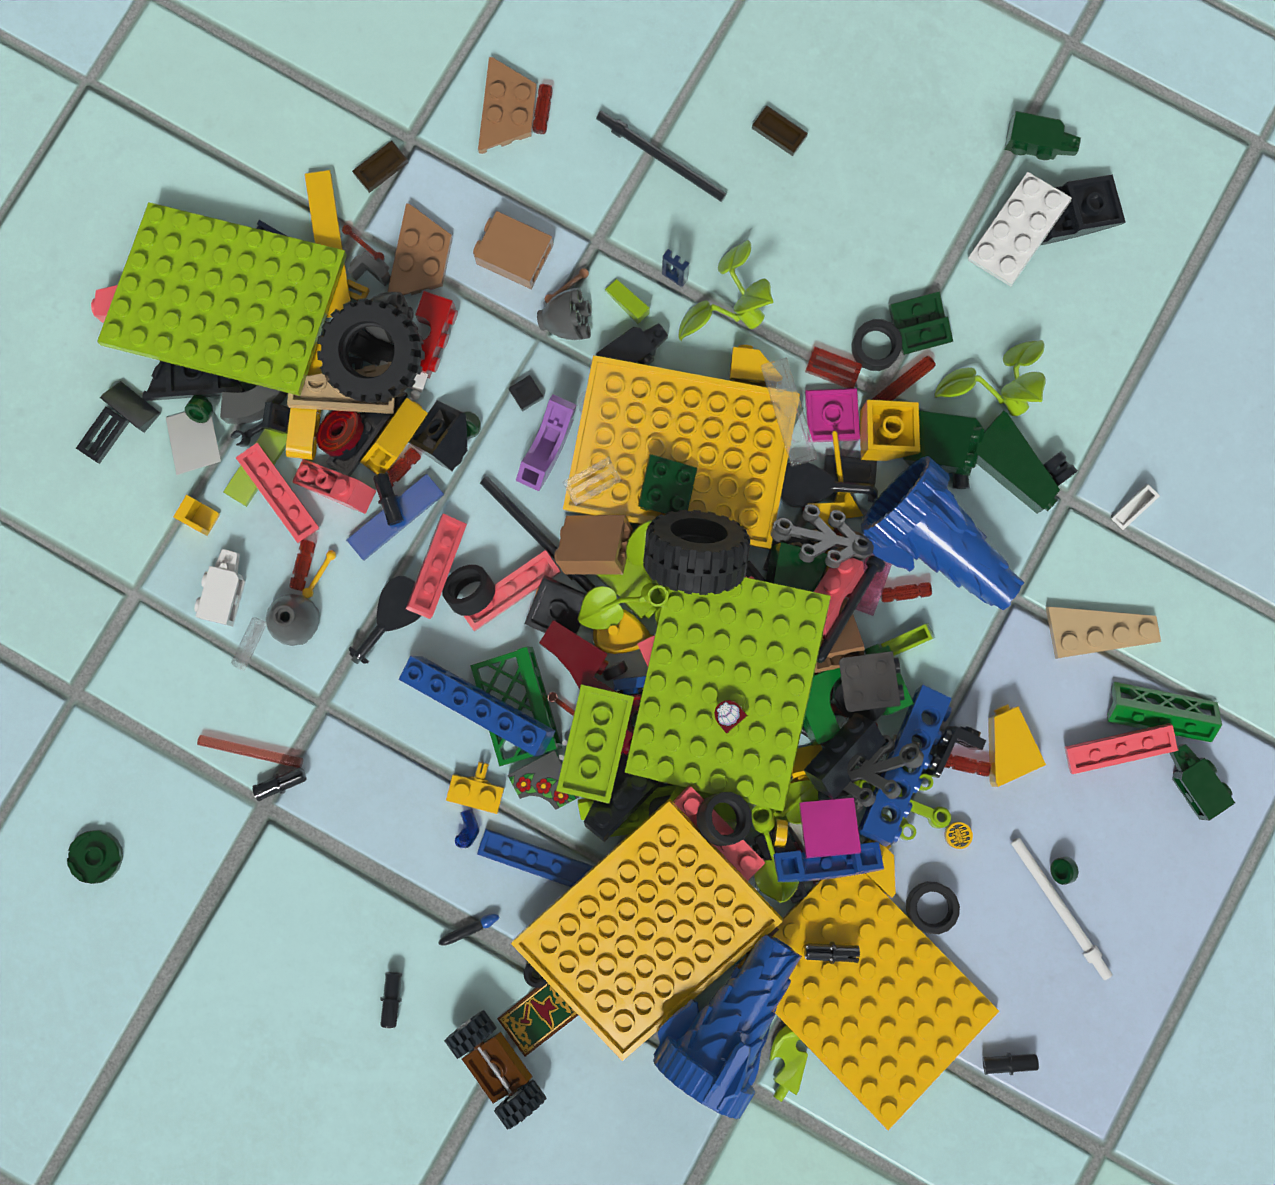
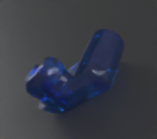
M473 808L460 812L464 827L459 835L455 837V845L458 848L470 847L479 834V826Z

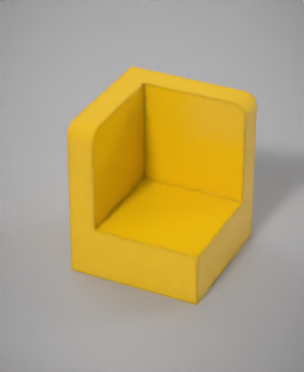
M186 495L173 518L208 536L220 514Z

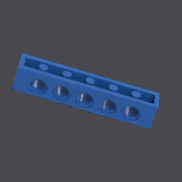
M410 656L398 679L533 756L545 753L555 733V730L423 656Z
M925 685L920 686L915 691L912 698L914 704L909 706L894 741L895 748L889 753L887 759L899 756L901 748L906 744L912 743V736H915L922 743L920 750L924 754L923 763L918 768H912L911 773L899 767L880 774L886 780H894L900 786L902 795L895 799H889L881 789L875 787L873 793L876 796L874 804L865 810L858 827L860 835L879 842V844L885 847L898 841L902 833V828L899 827L902 818H907L912 808V803L909 801L912 794H916L922 784V779L919 778L923 769L926 770L932 760V755L929 754L933 745H937L941 738L942 731L939 729L942 721L946 722L952 711V708L949 707L952 698ZM922 713H926L931 717V725L923 722ZM883 808L891 812L892 819L890 822L882 818L881 811Z

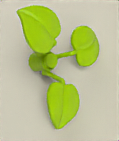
M749 240L728 251L718 264V271L721 274L729 271L742 294L734 305L735 314L715 304L710 305L707 300L693 306L684 316L679 327V339L681 341L685 336L702 328L708 322L714 310L733 318L736 322L741 320L749 329H754L762 323L765 315L759 308L773 303L770 282L765 278L751 284L745 291L735 273V269L743 265L750 255L751 242Z
M1043 340L1028 341L1015 345L1004 354V365L1014 366L1015 380H1012L1011 383L1001 389V395L980 375H976L975 368L968 367L955 370L943 378L937 386L934 396L935 398L960 396L970 391L976 382H980L998 399L999 404L1005 403L1011 416H1019L1029 409L1028 402H1042L1043 390L1046 384L1044 374L1041 372H1028L1019 376L1020 366H1029L1035 363L1043 354L1045 344Z
M652 520L637 527L628 539L626 554L629 562L633 565H643L646 530ZM644 569L650 583L644 585L640 597L617 599L616 593L611 588L597 586L585 595L578 621L591 629H608L612 625H617L623 618L624 612L619 605L620 603H643L645 601L652 606L658 607L655 612V620L658 626L662 605L668 600V591L665 587L657 584L656 580L653 581Z
M810 780L790 784L783 812H776L774 809L758 805L751 810L753 826L756 831L764 833L772 860L764 861L765 864L755 873V883L763 894L780 903L786 902L793 896L799 881L778 882L773 857L775 851L769 831L775 825L774 816L778 818L786 816L790 823L801 824L799 803L819 801L818 790L815 789ZM725 803L720 816L735 830L737 824L736 814L733 808Z

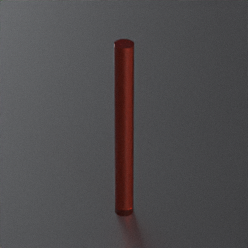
M200 735L197 741L199 746L291 767L301 768L303 764V758L208 736Z

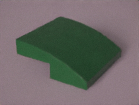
M940 291L888 305L892 323L899 330L902 337L901 351L903 355L953 342L949 319L944 314Z

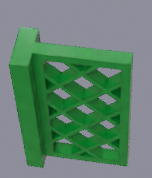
M523 647L517 649V651L470 665L476 687L484 690V686L488 687L487 693L490 694L491 690L503 695L501 701L506 702L507 698L519 704V711H522L523 707L532 711L534 719L555 730L545 753L562 748L533 647ZM516 657L519 668L513 676L502 669L508 659ZM501 662L500 665H499V667H496V666L493 665V664H496V663ZM488 666L496 670L490 684L481 679L480 668ZM500 673L512 679L506 693L494 687ZM516 682L523 685L526 690L522 701L510 696ZM527 699L529 700L530 706L525 704ZM489 731L499 767L533 757L528 752L519 755L522 749L518 747L513 757L504 759L502 747L506 740L502 738L500 742L498 735Z

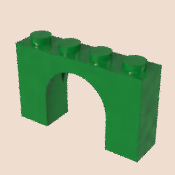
M879 644L864 649L865 655L891 652L889 645L880 648ZM840 668L818 672L813 677L803 722L812 746L832 739L840 730L830 705V692L834 683L841 677ZM901 673L896 674L897 683L903 685L905 700L900 701L901 706L887 707L882 716L892 714L914 704Z

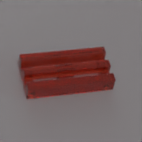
M814 347L805 372L845 388H854L863 365ZM816 356H820L830 361L852 368L855 370V372L852 373L850 371L839 368L835 365L816 359ZM813 365L850 378L851 381L815 368Z

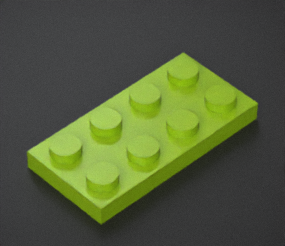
M581 685L556 791L610 803L633 704V696Z

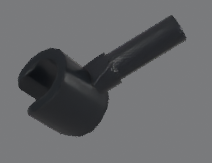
M261 423L246 432L236 430L231 434V438L236 439L242 435V441L237 443L236 446L246 447L250 444L251 437L264 428H262Z

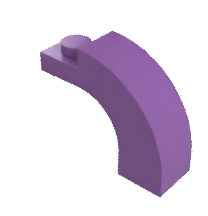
M554 394L551 396L538 434L528 453L521 461L516 477L517 482L540 491L550 475L574 421L572 418L577 406L576 404Z

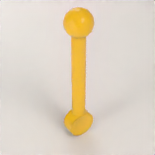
M329 550L326 553L327 558L308 588L303 589L302 595L306 598L313 596V589L330 561L336 558L335 551Z

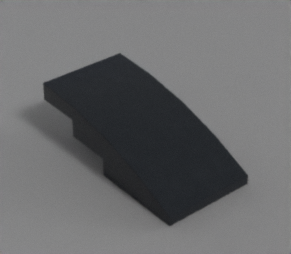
M1113 174L1069 181L1063 186L1054 187L1072 199L1041 245L1088 235L1126 223Z

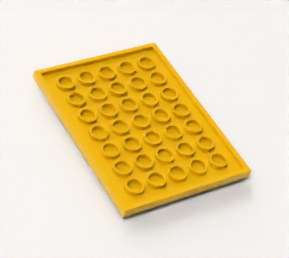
M593 355L563 510L586 515H625L629 523L638 525L653 520L661 514L665 515L653 510H642L638 507L649 454L697 468L688 511L701 510V512H713L719 516L729 517V520L737 521L740 526L746 529L750 537V546L770 550L773 540L770 531L777 519L800 394Z
M668 799L512 940L511 945L623 1061L657 1032L660 1026L674 1013L687 1005L690 999H695L749 952L763 936L768 935L783 922V918L726 857L701 835L699 829L671 799Z
M865 873L819 880L809 890L807 896L801 899L783 917V922L777 926L779 931L773 935V937L783 941L802 956L789 977L791 983L779 1002L775 1014L887 1130L901 1118L999 1012L981 991L913 924ZM830 942H835V945H858L860 957L856 958H859V962H835L830 964L829 961L807 960L804 957V947L807 943L830 944ZM750 952L733 968V970H735L736 967L739 969L741 968Z

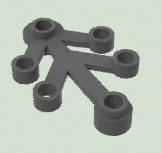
M812 504L805 506L802 517L805 521L810 522L818 531L793 526L792 522L786 518L776 520L770 531L771 537L781 543L788 542L791 536L819 542L815 545L804 544L801 547L799 557L804 562H812L816 556L835 546L845 548L840 552L837 550H830L828 552L825 563L830 568H838L842 562L852 557L864 560L874 550L872 542L867 537L856 535L844 522L846 517L843 512L834 510L828 518V524L833 528H837L844 536L840 537L819 517V508Z
M883 735L886 740L885 743H889L886 746L883 744L870 760L857 754L851 758L847 767L851 781L841 792L846 791L855 796L865 807L871 806L876 800L875 794L869 788L862 789L852 783L862 779L881 789L889 799L897 798L901 793L900 786L894 780H886L877 774L903 766L908 768H918L921 766L924 754L916 744H906L901 748L899 756L878 762L883 754L891 753L895 748V742L891 737ZM859 761H864L859 769L853 770Z

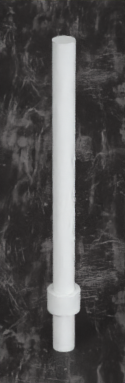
M1017 838L1012 841L1011 845L1084 952L1082 954L1088 963L1094 965L1103 980L1109 979L1113 974L1101 958L1102 953L1098 947L1092 945L1022 840Z

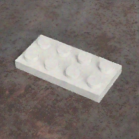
M1027 172L968 257V261L1012 287L1072 198Z

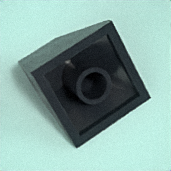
M437 400L408 443L439 465L453 471L462 462L463 456L468 451L466 415Z

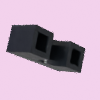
M855 712L806 766L804 772L816 790L835 799L851 781L847 772L851 758L857 754L870 760L886 740L875 721Z

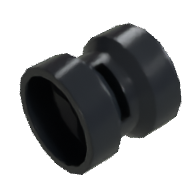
M1062 451L1043 464L1057 486L1078 471L1074 465H1070L1066 461V455Z

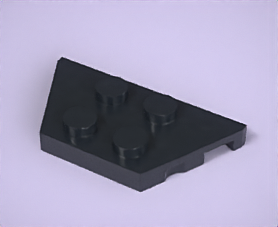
M160 361L154 368L151 375L153 379L148 390H144L142 398L145 401L192 398L196 394L211 397L222 396V392L243 393L245 390L239 380Z

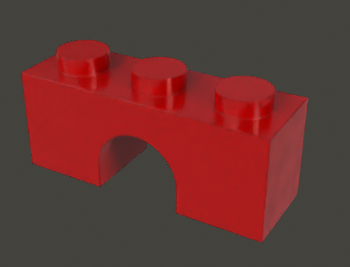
M424 291L415 316L418 322L431 327L429 336L423 340L424 344L421 345L422 351L425 352V358L421 360L420 367H423L421 372L428 374L427 378L430 379L432 372L436 373L439 367L440 358L438 356L441 348L445 349L448 343L449 334H447L450 325H454L458 311L453 300Z

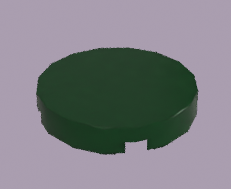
M102 830L86 831L77 836L70 844L67 865L71 874L79 881L90 884L103 883L112 878L120 869L123 860L122 847L118 839L109 832Z

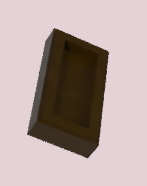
M769 106L764 108L752 125L754 131L791 156H794L808 136L806 131Z
M390 141L352 172L370 193L409 162L394 142Z

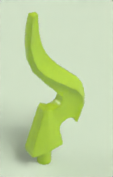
M787 1025L775 1036L769 1057L770 1061L775 1057L782 1058L784 1061L783 1068L773 1078L775 1082L780 1084L773 1097L781 1102L789 1091L795 1095L799 1092L808 1057L806 1051L796 1049V1043L800 1039Z

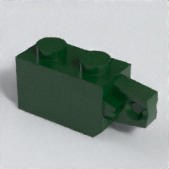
M1015 111L1009 122L1004 150L1011 151L1015 155L1027 154L1036 156L1039 160H1054L1057 155L1075 156L1079 151L1081 138L1064 132L1065 125L1059 119Z
M1186 744L1177 746L1178 751L1170 752L1177 768L1173 772L1172 780L1199 820L1210 821L1235 804L1231 797L1233 795L1231 789L1226 783L1220 781L1216 775L1217 769L1210 760L1198 758Z

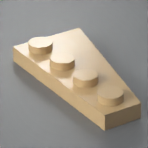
M392 362L380 366H364L363 369L355 371L366 377H375L383 374ZM323 374L307 376L300 396L288 393L287 405L289 408L394 414L395 397L392 398V401L385 403L357 401L339 393L340 391L337 388H333L328 383V376Z
M1046 607L1055 659L1161 642L1156 616Z

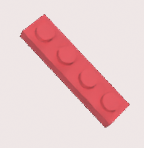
M258 443L235 457L298 544L320 529Z
M444 513L440 516L407 603V610L428 619L433 617L464 534L466 523Z
M545 550L496 583L493 600L485 609L479 613L464 617L473 631H476L538 589L545 575L554 578L561 571Z
M1170 723L1064 747L1071 774L1178 751L1173 725Z
M689 785L673 802L698 828L696 815L699 805L704 799ZM713 809L712 822L715 829L721 835L733 833L734 830ZM744 840L727 846L714 845L747 881L765 864L764 860Z

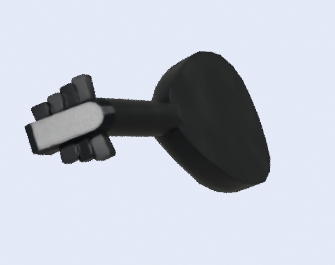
M791 461L787 463L781 500L790 507L803 508L807 506V503H819L827 499L834 492L867 494L868 502H874L875 499H878V490L874 486L872 478L868 479V484L837 482L829 473L809 462Z
M397 576L385 585L380 594L377 607V626L357 650L351 646L348 648L349 655L352 656L351 660L354 663L359 664L362 662L363 664H368L369 660L365 656L385 632L405 627L421 617V615L406 609L415 581L406 576Z

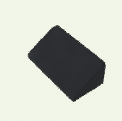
M121 381L100 397V399L144 433L161 414Z

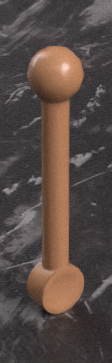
M586 268L580 269L577 276L553 295H546V304L557 294L569 289L581 278H587L589 271Z

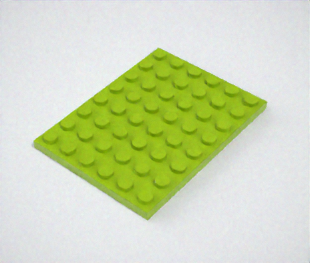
M148 202L97 342L104 347L300 396L317 347L318 336L321 335L322 326L326 320L347 254L345 250Z
M746 577L737 587L728 592L724 590L720 594H686L684 591L670 590L666 586L668 600L662 605L625 773L685 788L690 785L694 790L710 794L733 792L740 795L747 803L783 812L831 596ZM726 700L737 702L748 714L729 733H725L717 723L714 715L717 705Z

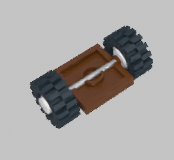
M482 1010L459 1026L444 1042L456 1059L464 1056L462 1061L493 1104L506 1095L508 1096L494 1110L508 1130L518 1125L520 1121L525 1120L527 1116H530L547 1098L535 1080H530L533 1076L501 1031L487 1041H483L497 1027L485 1010Z

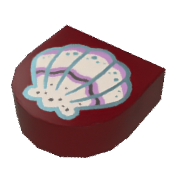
M732 700L722 701L717 705L714 712L717 723L725 733H729L748 716L743 708Z

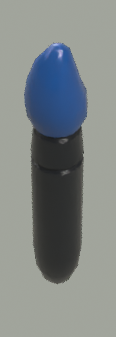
M496 914L486 915L481 920L446 934L439 940L438 944L446 946L479 932L483 928L491 927L500 917Z

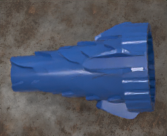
M930 457L920 458L888 485L863 518L861 529L863 535L874 546L872 554L909 572L915 568L914 559L917 561L919 558L936 573L940 571L958 588L963 586L968 592L974 594L984 603L990 606L995 605L1005 610L1019 593L1024 581L1009 568L1002 555L985 541L987 536L975 526L972 518L958 505L954 495L947 488L950 475Z
M767 935L763 936L755 944L741 968H735L725 986L715 993L707 1006L699 1012L698 1002L690 999L687 1005L680 1008L660 1026L657 1031L660 1044L653 1054L654 1065L675 1086L699 1103L721 1115L740 1119L755 1095L752 1085L759 1070L761 1050L766 1043L771 1023L776 1016L775 1011L791 983L789 977L802 956L778 938Z

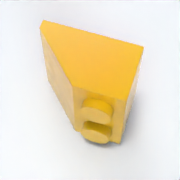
M867 400L860 410L861 460L889 461L919 454V402Z

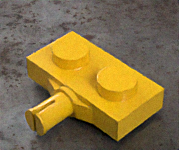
M478 761L475 776L452 775L446 801L498 814L505 787L492 784L486 780L485 777L489 764L484 763L483 765V762Z

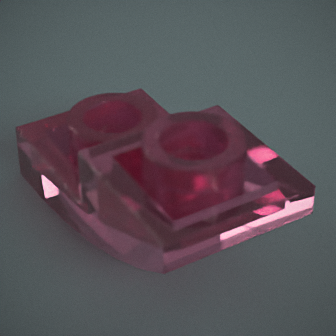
M867 557L864 561V572L867 569L866 561L869 557ZM884 561L886 566L882 572L876 573L855 610L874 616L892 564Z

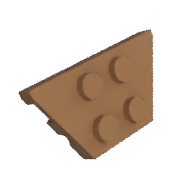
M489 57L478 145L480 154L486 153L487 149L498 145L503 147L511 144L514 140H522L532 136L537 84L493 57Z
M407 203L388 292H401L402 295L411 293V295L421 293L425 289L432 290L443 287L453 238L450 233Z

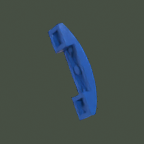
M879 842L860 844L861 853L806 858L805 852L801 853V851L775 853L773 857L778 882L814 881L883 870L884 865Z

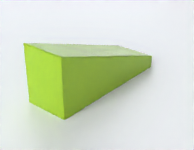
M617 279L605 289L611 298L637 324L649 315L650 308Z
M927 623L882 643L881 646L889 645L890 650L893 651V656L935 637Z

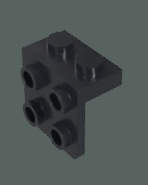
M893 651L846 657L839 661L845 708L847 711L854 712L885 707L901 706L900 701L905 700L903 685L897 683L896 674L901 673L899 658H894Z
M949 726L945 730L941 729V738L937 743L934 754L930 753L932 760L925 774L935 778L941 776L955 743L970 750H983L987 740L980 737L981 732L968 726Z

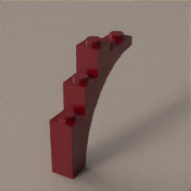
M553 620L539 644L559 659L572 675L578 688L580 689L581 685L618 693L594 678L596 673L602 675L609 664L605 660L608 654ZM626 730L621 754L623 752L626 755L630 751L631 738L633 736V733Z

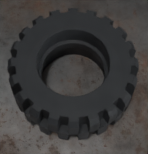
M365 298L358 299L356 303H345L342 310L336 309L330 314L333 317L330 322L325 321L322 326L325 330L323 337L318 336L317 344L321 345V351H317L318 360L322 361L323 366L320 369L323 375L328 376V383L333 388H337L340 391L339 393L346 397L367 403L389 402L394 397L404 395L408 387L412 388L416 383L414 380L416 375L421 374L423 367H420L421 360L425 358V352L422 351L421 345L424 342L422 336L417 332L418 327L408 318L409 316L406 313L381 300H368ZM371 326L384 329L393 339L395 348L394 358L389 368L383 374L375 377H366L356 372L350 363V343L360 330Z
M701 510L667 512L665 515L657 516L648 525L643 566L653 581L656 580L659 585L663 587L668 586L673 591L680 590L686 594L699 593L700 595H708V593L720 594L724 590L728 592L737 587L746 576L750 537L743 526H740L735 520H729V517L724 515L719 516L716 513L701 512Z

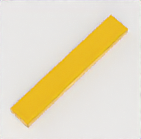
M326 170L306 173L305 181L315 243L343 250L331 172ZM345 262L327 318H332L330 315L336 309L342 310L343 304L351 302Z

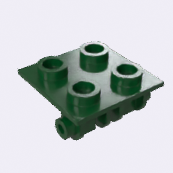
M649 454L638 507L642 510H653L664 514L671 511H688L697 468Z

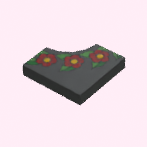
M555 750L508 775L519 799L528 796L541 797L550 802L554 809L557 810L579 798V796L556 791L562 763Z

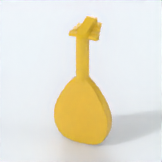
M623 609V618L617 625H612L608 629H593V642L597 648L606 653L623 654L638 650L639 646L637 643L654 635H651L645 625L632 613Z

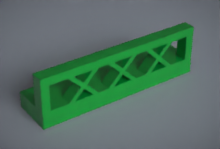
M1114 682L1111 687L1113 703L1107 713L1108 722L1141 729L1170 723L1173 725L1176 736L1206 742H1213L1222 726L1218 702ZM1121 693L1129 694L1134 699L1121 698ZM1146 698L1156 700L1159 705L1152 704ZM1172 703L1180 704L1186 710L1178 709ZM1198 708L1210 710L1211 715L1204 714Z

